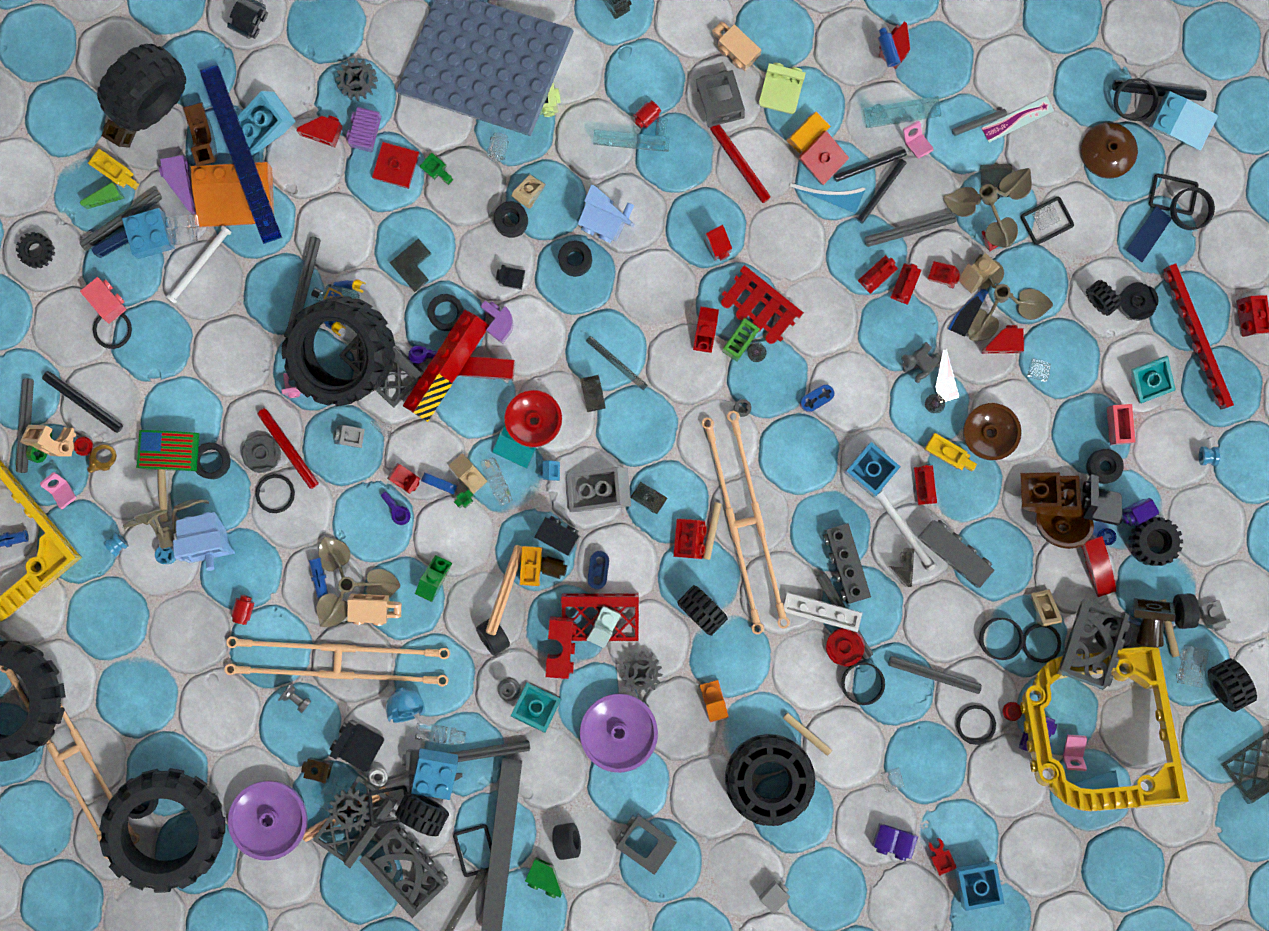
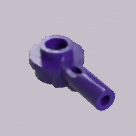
M417 345L410 349L408 358L411 362L422 363L427 358H434L437 351Z
M387 491L381 494L382 499L392 510L393 522L397 525L407 524L411 518L409 509L398 506Z

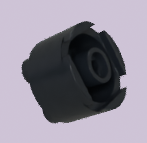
M237 0L229 16L232 18V23L228 22L227 27L248 39H256L260 31L258 28L260 22H265L268 16L266 5L257 0Z

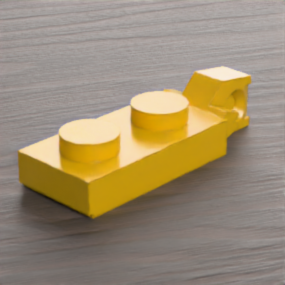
M99 148L88 162L90 166L123 188L127 184L136 190L140 185L131 178L134 174L128 168Z
M933 433L924 448L925 451L956 469L963 470V468H966L972 472L977 466L975 462L969 459L971 455L967 451L936 433Z

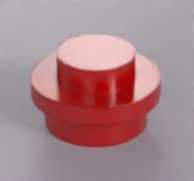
M79 437L74 442V451L78 455L86 456L93 450V442L88 437Z
M1008 702L1003 706L1002 713L1005 719L1016 721L1021 717L1022 712L1018 703Z

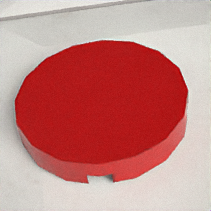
M839 628L828 637L826 651L828 657L834 663L851 666L862 658L865 651V643L863 637L858 632Z

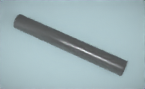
M1004 108L952 129V133L954 136L985 125L1007 116V111Z

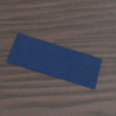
M1156 206L1126 251L1140 262H1143L1172 218Z

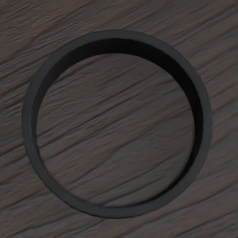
M1129 79L1117 88L1113 99L1114 108L1126 120H1144L1151 116L1157 107V90L1147 80ZM1134 81H1142L1152 90V106L1142 117L1128 118L1119 108V94L1127 84Z
M1191 187L1178 192L1170 204V215L1173 222L1184 230H1196L1206 226L1212 220L1215 212L1212 196L1206 190L1198 187ZM1186 191L1198 192L1207 201V218L1198 227L1185 225L1177 215V201Z
M999 617L993 618L983 625L979 635V642L982 650L989 657L997 660H1009L1021 651L1024 644V635L1022 629L1015 621ZM997 620H1006L1012 623L1019 634L1017 649L1011 655L1003 658L990 654L984 644L985 630L991 623Z
M858 662L845 670L841 686L845 696L853 703L870 705L878 701L883 695L885 679L882 672L875 665L867 662ZM858 665L873 667L881 678L880 692L873 700L868 702L854 701L845 689V679L848 672Z

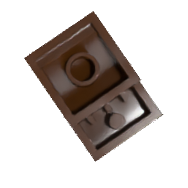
M1060 472L1020 473L1022 509L1046 515L1081 517L1079 475L1060 476Z

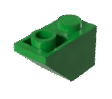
M435 555L420 578L415 594L433 602L452 563Z
M535 857L525 882L535 890L540 888L546 891L545 894L549 897L556 898L557 896L560 898L563 890L554 865Z

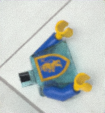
M359 279L354 281H337L333 285L328 284L324 291L315 287L311 293V298L319 302L336 296H350L352 299H359L360 294L358 292H364L360 289V286L362 284L366 285V283ZM324 322L325 326L338 336H341L339 333L341 328L346 329V325L340 322Z

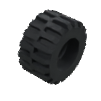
M1162 517L1151 518L1139 525H1135L1136 528H1132L1130 531L1133 533L1128 538V540H1131V544H1128L1129 548L1133 549L1131 554L1137 556L1136 560L1143 562L1145 565H1166L1173 562V559L1178 558L1179 554L1177 553L1182 551L1183 547H1180V544L1183 543V539L1179 537L1182 533L1176 530L1178 526L1176 524L1172 525V521L1169 519L1165 520ZM1153 530L1158 531L1164 539V546L1158 553L1151 551L1147 544V538Z
M693 585L677 601L678 606L707 635L712 636L728 620L727 615L698 586Z
M1229 658L1208 670V679L1213 692L1219 701L1230 711L1236 712L1257 700L1256 688L1251 677L1236 660Z
M406 792L395 812V816L400 822L411 829L436 837L439 836L449 816V812L442 805L425 796Z

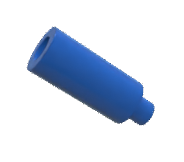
M886 28L880 29L878 40L887 67L896 66L901 61L892 34L887 33Z

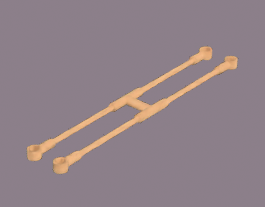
M730 411L727 419L731 422L734 436L737 439L754 516L737 521L735 520L733 508L730 505L715 444L714 420L712 418H704L702 426L706 429L709 443H711L726 505L725 511L751 607L752 632L754 634H761L764 631V625L760 622L758 611L755 608L740 546L741 540L738 528L756 524L758 535L761 537L776 598V608L779 617L777 623L780 628L785 629L790 625V620L786 617L784 605L781 603L765 538L764 523L759 504L756 501L742 444L741 429L738 421L740 415L736 411ZM732 413L736 414L735 420L731 419ZM707 420L711 421V425L709 427L705 425V422ZM782 619H785L787 621L786 626H783L781 624ZM756 625H759L761 627L760 632H757L755 630Z
M235 636L229 637L226 641L229 648H236L238 646H267L334 651L333 671L251 668L250 666H236L231 663L225 666L224 670L227 675L264 673L319 676V678L354 680V678L414 681L438 684L441 687L446 686L449 682V678L446 675L411 677L355 674V672L341 671L342 652L355 653L356 651L417 654L447 659L451 654L448 648L415 650L358 647L348 644L253 641L252 639H238ZM231 639H235L236 644L234 646L230 644ZM442 650L448 652L447 657L441 655ZM229 666H233V673L228 671ZM441 677H444L446 679L445 684H441L439 682V679Z
M0 666V671L6 673L29 711L30 703L21 689L14 671L11 669L5 670L4 666ZM64 711L63 719L70 729V734L76 745L60 754L54 743H51L50 740L46 743V747L60 773L66 778L96 832L98 841H100L101 831L71 779L70 772L63 760L80 751L85 761L89 763L109 801L113 796L92 760L93 757L78 730L74 728L67 713ZM128 822L130 837L131 835L136 837V841L133 842L134 844H136L139 842L140 836L138 833L133 831L131 825Z

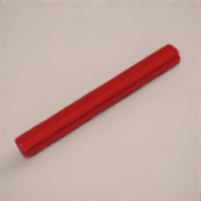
M721 125L710 127L716 139L762 203L767 202L771 198L770 194Z
M261 409L257 415L310 489L317 487L319 482L267 409Z

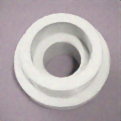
M380 767L372 769L368 775L369 783L375 787L385 785L388 780L387 772ZM376 774L382 776L380 781L375 779Z

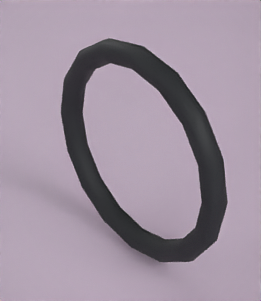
M122 313L120 316L127 323V336L116 345L105 344L99 339L97 325L102 317L100 315L97 317L92 330L93 336L99 345L108 349H116L128 342L131 337L132 326L125 314Z
M272 474L264 477L256 487L255 496L257 503L263 510L277 514L284 512L291 506L294 501L295 490L288 478L283 475ZM272 478L284 480L291 490L288 504L277 510L264 506L259 496L263 483Z
M1033 624L1024 633L1023 651L1034 662H1050L1057 657L1061 650L1060 634L1051 625ZM1045 627L1055 634L1058 642L1057 649L1049 658H1035L1027 650L1026 638L1033 629Z
M972 705L960 712L956 727L958 734L964 741L969 744L980 745L993 737L996 731V720L992 712L986 707ZM972 709L985 711L992 721V730L989 736L980 741H973L965 737L960 727L963 715Z

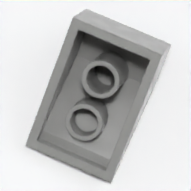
M612 467L567 474L570 512L616 509L631 506L628 468Z

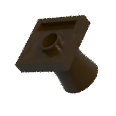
M1134 598L1133 615L1135 618H1142L1136 643L1152 648L1164 646L1163 623L1164 621H1175L1174 603Z

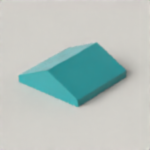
M1167 355L1131 369V384L1140 404L1176 390Z
M504 425L492 453L527 469L537 447H526L517 443L511 438Z
M526 683L510 717L546 733L561 702V698Z

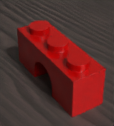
M550 616L548 639L559 641L563 646V650L556 655H547L545 677L569 679L570 673L573 674L574 662H571V654L575 655V643H572V635L576 636L577 624H573L574 618Z

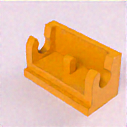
M814 112L786 141L798 153H801L824 130L827 131L831 126L817 112Z
M522 546L520 585L540 586L542 547Z

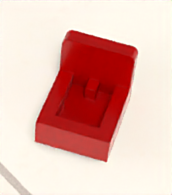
M397 463L387 479L410 494L419 486L420 477Z

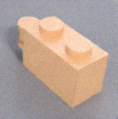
M721 21L712 30L714 36L719 39L718 50L724 56L728 55L736 68L746 71L761 55L762 50L735 24L729 28Z
M350 594L348 598L347 622H353V624L357 625L372 623L377 626L386 624L389 618L401 617L402 603L389 601V595Z

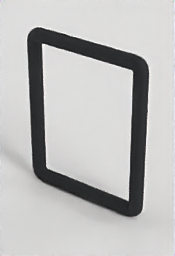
M1156 174L1153 180L1149 206L1152 208L1157 206L1161 210L1170 211V207L1153 204L1158 178L1195 185V187H1199V184L1191 180ZM1193 192L1190 212L1180 209H1176V212L1185 215H1192L1194 212L1197 192Z
M1055 197L1021 214V220L1035 245H1039L1074 227V222L1060 197ZM1058 200L1070 225L1037 241L1025 216Z
M405 785L374 790L368 793L371 827L376 828L400 823L398 819L374 824L372 795L403 789L405 795L407 792Z
M486 824L457 831L453 834L464 877L488 872L489 867L467 873L457 835L484 828L491 853L492 841Z

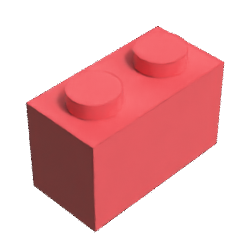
M96 277L80 292L102 319L110 324L127 310L123 305L125 301L118 293L116 295L113 294L111 291L113 287L106 279L102 281L99 277Z
M1132 404L1107 407L1110 445L1135 443Z

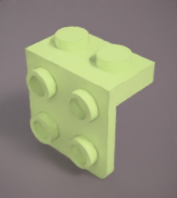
M769 63L759 105L772 110L794 114L806 72H802L800 68L796 67L786 68L780 63Z
M552 83L548 93V103H544L540 113L544 117L555 116V113H559L558 103H561L559 88H555L554 83Z

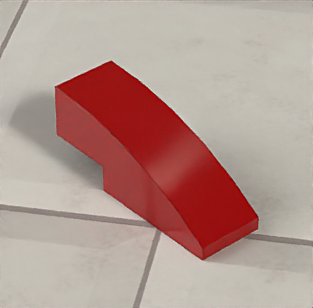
M469 357L458 376L514 381L515 360Z
M1099 536L1090 539L1081 547L1096 595L1101 597L1116 592L1115 579L1103 537Z

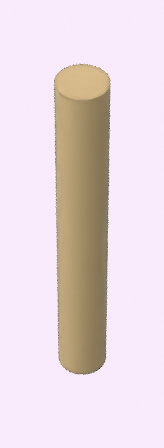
M158 470L160 510H167L166 513L160 515V522H168L166 471Z
M714 502L703 559L710 560L721 503Z
M1164 621L1172 657L1180 656L1172 622Z
M788 712L785 714L783 719L825 755L828 756L832 752L826 744Z

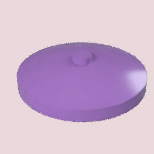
M611 694L594 702L586 711L580 727V740L584 752L595 765L610 772H628L643 765L652 755L658 739L657 723L650 708L640 699L627 694Z
M260 781L245 788L234 799L228 815L229 833L235 845L249 857L264 861L279 859L293 851L302 841L308 822L306 806L300 795L290 786L278 781Z

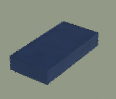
M123 230L91 248L93 254L102 258L129 243L126 231Z

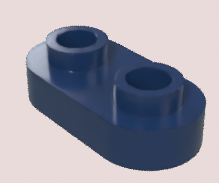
M603 551L594 552L590 558L588 584L593 589H601L607 583L610 560L609 556ZM598 557L604 559L602 564H597L596 559ZM595 576H599L601 578L600 583L597 584L594 582Z

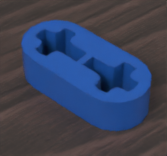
M829 385L820 386L802 398L800 402L801 408L805 412L815 411L833 399L834 389ZM822 389L830 391L828 399L827 397L819 399L818 396L823 393ZM808 398L811 401L815 398L817 401L812 404L813 408H810L809 406L805 407V399Z
M425 472L421 479V482L453 495L458 487Z

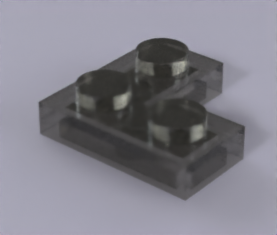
M418 238L390 262L392 267L414 292L429 281L418 268V265L429 257L431 252Z

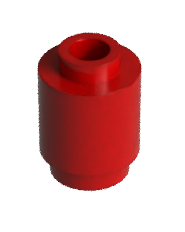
M652 100L649 103L646 102L633 115L635 118L633 121L639 128L644 127L647 129L659 117L661 109Z
M240 595V598L235 599L231 613L232 622L247 625L255 602L251 601V597Z

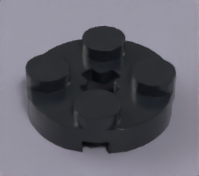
M1142 282L1128 285L1119 294V299L1121 300L1119 308L1128 320H1145L1154 314L1158 306L1159 299L1155 289ZM1135 297H1138V299L1143 300V302L1140 303V307L1138 305H1135Z

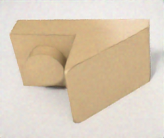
M529 175L513 191L512 197L530 209L546 184Z
M985 253L972 266L969 263L967 264L959 281L972 294L1000 267Z
M463 453L448 465L473 494L488 482Z
M1050 589L1031 593V600L1037 612L1036 622L1038 624L1047 626L1062 622Z

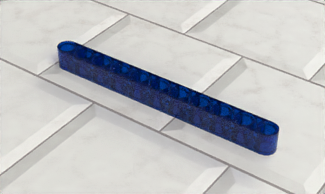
M218 64L201 69L200 73L261 240L263 244L280 239L282 238L281 232Z

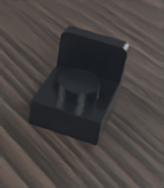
M502 265L496 274L499 286L522 290L525 270Z

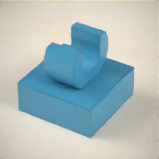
M545 460L543 463L538 464V467H543V474H538L539 478L549 481H560V462Z

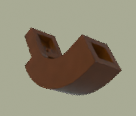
M203 102L183 107L192 135L193 147H191L196 166L216 162L217 147L215 137Z

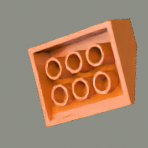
M268 162L191 166L192 190L198 227L275 223L272 167Z

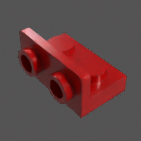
M1267 295L1248 296L1238 299L1236 302L1242 337L1269 334V304Z
M677 519L673 557L702 559L705 553L704 536L707 532L705 521Z

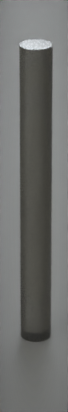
M592 336L587 338L586 342L640 389L645 390L648 385Z
M480 868L445 931H454L488 871L486 869Z

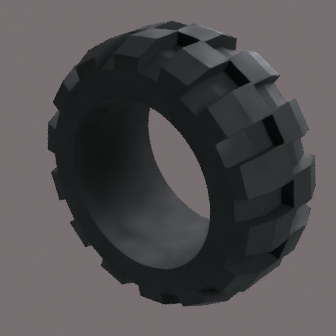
M0 641V666L13 670L21 677L28 689L30 705L24 723L11 736L0 734V762L24 757L35 752L39 746L45 745L55 734V725L61 724L65 711L61 707V698L66 697L64 683L59 684L56 677L59 674V670L52 660L43 658L44 654L41 650L32 645H23L19 641Z
M157 768L142 772L140 776L129 779L108 802L101 818L99 827L101 840L99 843L102 855L108 857L111 863L109 868L118 878L123 876L130 881L129 886L142 891L146 887L154 889V893L170 892L172 888L179 887L183 889L195 883L197 878L202 874H206L215 863L223 844L225 817L222 815V804L216 793H211L206 787L207 783L199 777H190L184 774V770L169 768L168 771H159ZM152 799H169L178 802L190 811L197 823L199 832L198 844L188 854L175 860L162 861L150 858L140 852L131 840L128 829L130 812L141 803Z

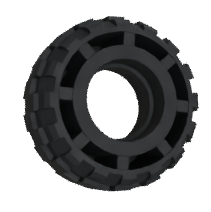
M141 44L139 47H133L124 55L122 54L102 77L97 90V99L101 104L100 108L120 128L132 132L140 131L141 129L145 130L159 122L180 100L186 84L184 69L161 46Z
M764 734L751 737L736 748L727 763L725 786L732 805L747 820L759 825L779 826L795 820L807 809L815 791V771L810 758L797 743L784 736ZM766 762H775L782 765L789 777L786 791L781 796L773 799L761 797L756 793L752 785L754 771L758 766Z

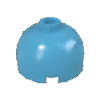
M406 688L395 690V693L388 698L385 706L388 721L390 722L393 719L394 723L415 719L413 715L419 713L421 716L425 712L421 696L415 691L406 690Z

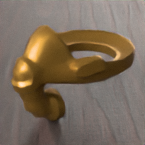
M104 444L95 447L89 455L90 462L87 471L93 473L99 470H109L116 461V451L111 446ZM101 449H107L111 452L112 457L110 461L101 463L96 458L97 452Z

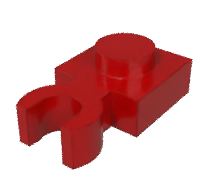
M937 838L939 842L938 847L934 848L931 842H928V847L935 853L930 858L937 874L941 876L957 867L949 849L943 851L944 843L940 838Z

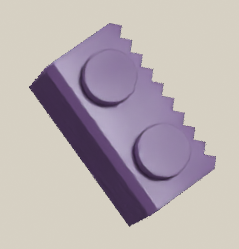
M357 107V111L352 113V129L348 130L346 141H348L351 148L373 152L382 117L380 112Z

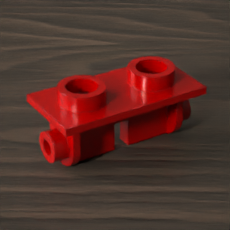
M885 255L859 278L858 282L871 294L898 270L895 266V260Z
M912 263L910 265L903 264L890 297L891 299L906 305L909 304L922 271L917 268V265Z
M933 465L914 467L918 505L936 504L937 496Z

